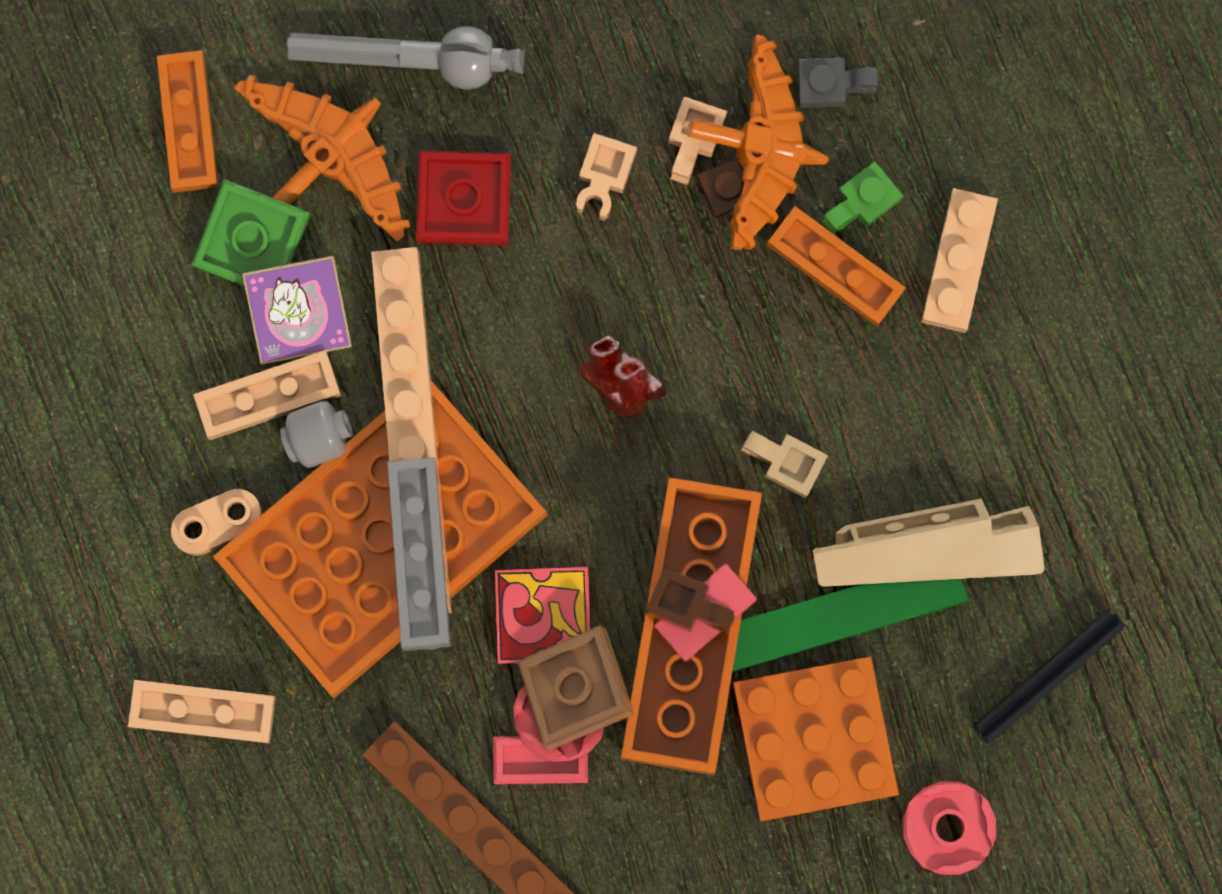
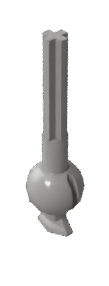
M472 26L454 28L446 33L442 42L290 33V38L288 37L287 40L288 60L440 70L444 80L453 87L463 90L477 89L487 84L493 72H504L506 69L520 74L524 72V50L513 49L507 51L504 48H494L493 39L483 30Z

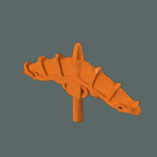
M757 34L753 37L751 59L748 61V81L753 94V101L750 103V120L741 130L691 119L687 129L688 137L737 148L736 157H738L740 165L744 168L742 177L743 189L740 198L734 206L733 219L730 222L732 228L730 249L741 250L744 248L749 251L756 245L753 237L766 223L774 224L779 218L775 210L785 195L795 192L797 185L793 179L800 165H826L828 162L827 155L803 143L799 122L804 120L802 112L796 111L788 85L793 83L792 78L789 75L785 76L773 52L777 48L775 42H768L766 37Z
M249 75L247 81H240L234 87L250 103L255 111L260 112L267 120L279 124L288 131V135L301 145L304 157L308 160L272 198L291 205L322 173L325 177L337 179L347 191H351L361 202L364 211L373 219L375 224L383 228L395 241L399 243L405 237V230L410 228L409 220H402L396 195V192L401 190L400 183H392L382 158L387 151L384 146L376 147L369 131L366 129L381 105L375 97L350 113L331 104V96L324 94L319 99L315 96L295 91V84L287 82L285 87L257 83V77Z

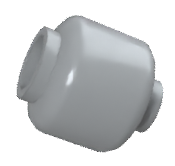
M320 401L288 414L285 427L281 428L280 434L284 449L290 460L294 463L299 461L306 468H314L344 455L346 443L348 442L347 438L353 436V428L344 410L337 412L329 402Z

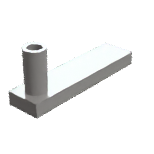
M435 457L387 462L401 648L403 651L451 647Z

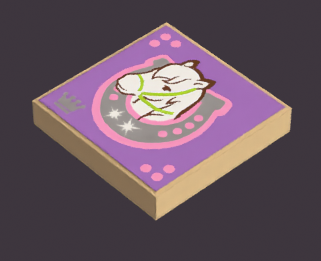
M334 255L242 273L261 365L308 356L324 350L328 352L352 347Z

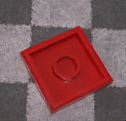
M419 150L416 242L422 244L508 246L511 153Z

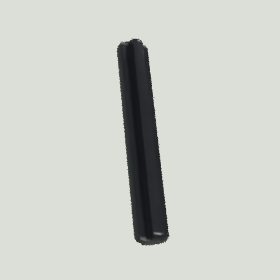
M1111 609L1104 611L977 720L973 725L976 734L985 743H991L1124 629L1125 624L1118 614Z

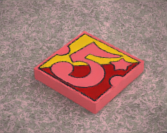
M588 567L495 570L498 664H518L517 661L590 630Z

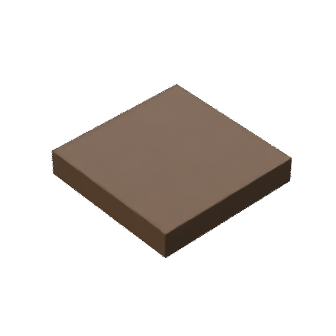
M601 625L517 661L543 747L548 750L557 748L634 715L607 629Z

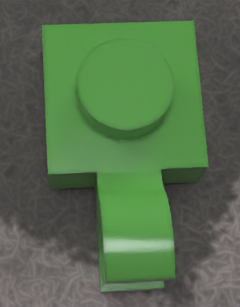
M874 161L839 188L837 193L844 202L824 215L825 219L821 223L834 235L857 217L865 227H868L899 203L903 195Z

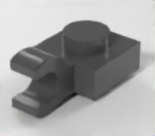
M845 58L799 59L800 108L845 107L846 93H877L878 71L876 67H863L845 71Z

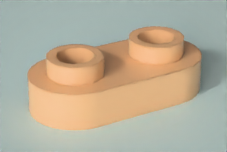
M229 490L181 511L175 517L171 526L172 539L179 549L189 555L198 556L227 545L263 514L261 504L252 493L246 490ZM235 504L244 505L246 510L243 518L239 520H233L229 516V510ZM194 522L200 523L202 525L201 535L195 539L188 538L186 534L187 527Z

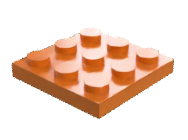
M871 657L733 682L759 822L899 795Z

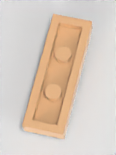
M953 188L921 323L966 333L968 330L998 201L997 198Z
M324 350L193 395L207 438L213 440L290 414L317 402L332 400L340 397L341 393L328 354Z
M134 680L128 727L270 744L276 697Z

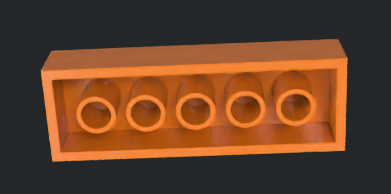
M669 477L647 606L664 567L704 583L724 564H727L747 586L762 493ZM647 613L645 614L630 702L634 715L629 716L627 719L621 754L622 760L715 776L742 614L733 621L728 634L720 632L686 662L681 659L655 629L654 625L660 619Z

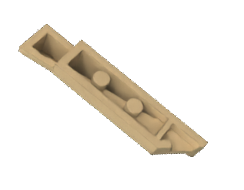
M982 499L845 525L836 532L835 545L822 548L816 547L812 550L817 580L822 587L1037 575L1044 572L1040 529L1030 507H1021L989 516Z

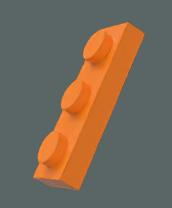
M200 50L158 55L157 65L171 190L173 193L218 188L204 53Z
M794 206L766 245L876 327L906 289V287L796 206Z

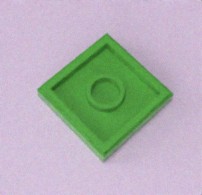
M223 179L191 265L245 286L242 273L293 263L311 212Z

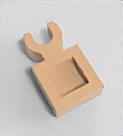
M596 133L593 134L579 174V180L589 182L590 186L579 193L576 201L577 212H583L588 200L597 199L602 203L599 219L605 221L611 212L609 191L613 190L623 194L637 153L636 146Z

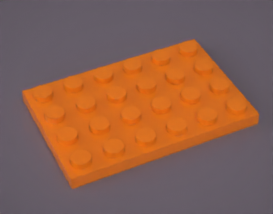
M431 381L450 598H452L548 514ZM385 411L346 443V450L343 456L322 463L213 556L333 698L337 697L401 642L387 463L390 461Z

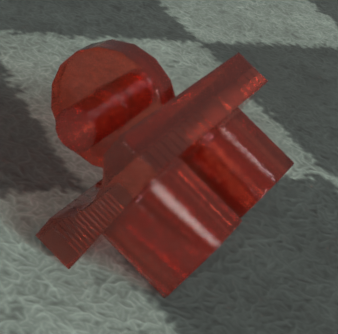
M605 336L589 346L590 361L579 367L581 377L607 399L609 409L619 416L629 418L636 413H640L644 409V403L647 401L660 399L666 395L664 385L647 371L646 365L638 358L630 357L620 348V343L612 336Z

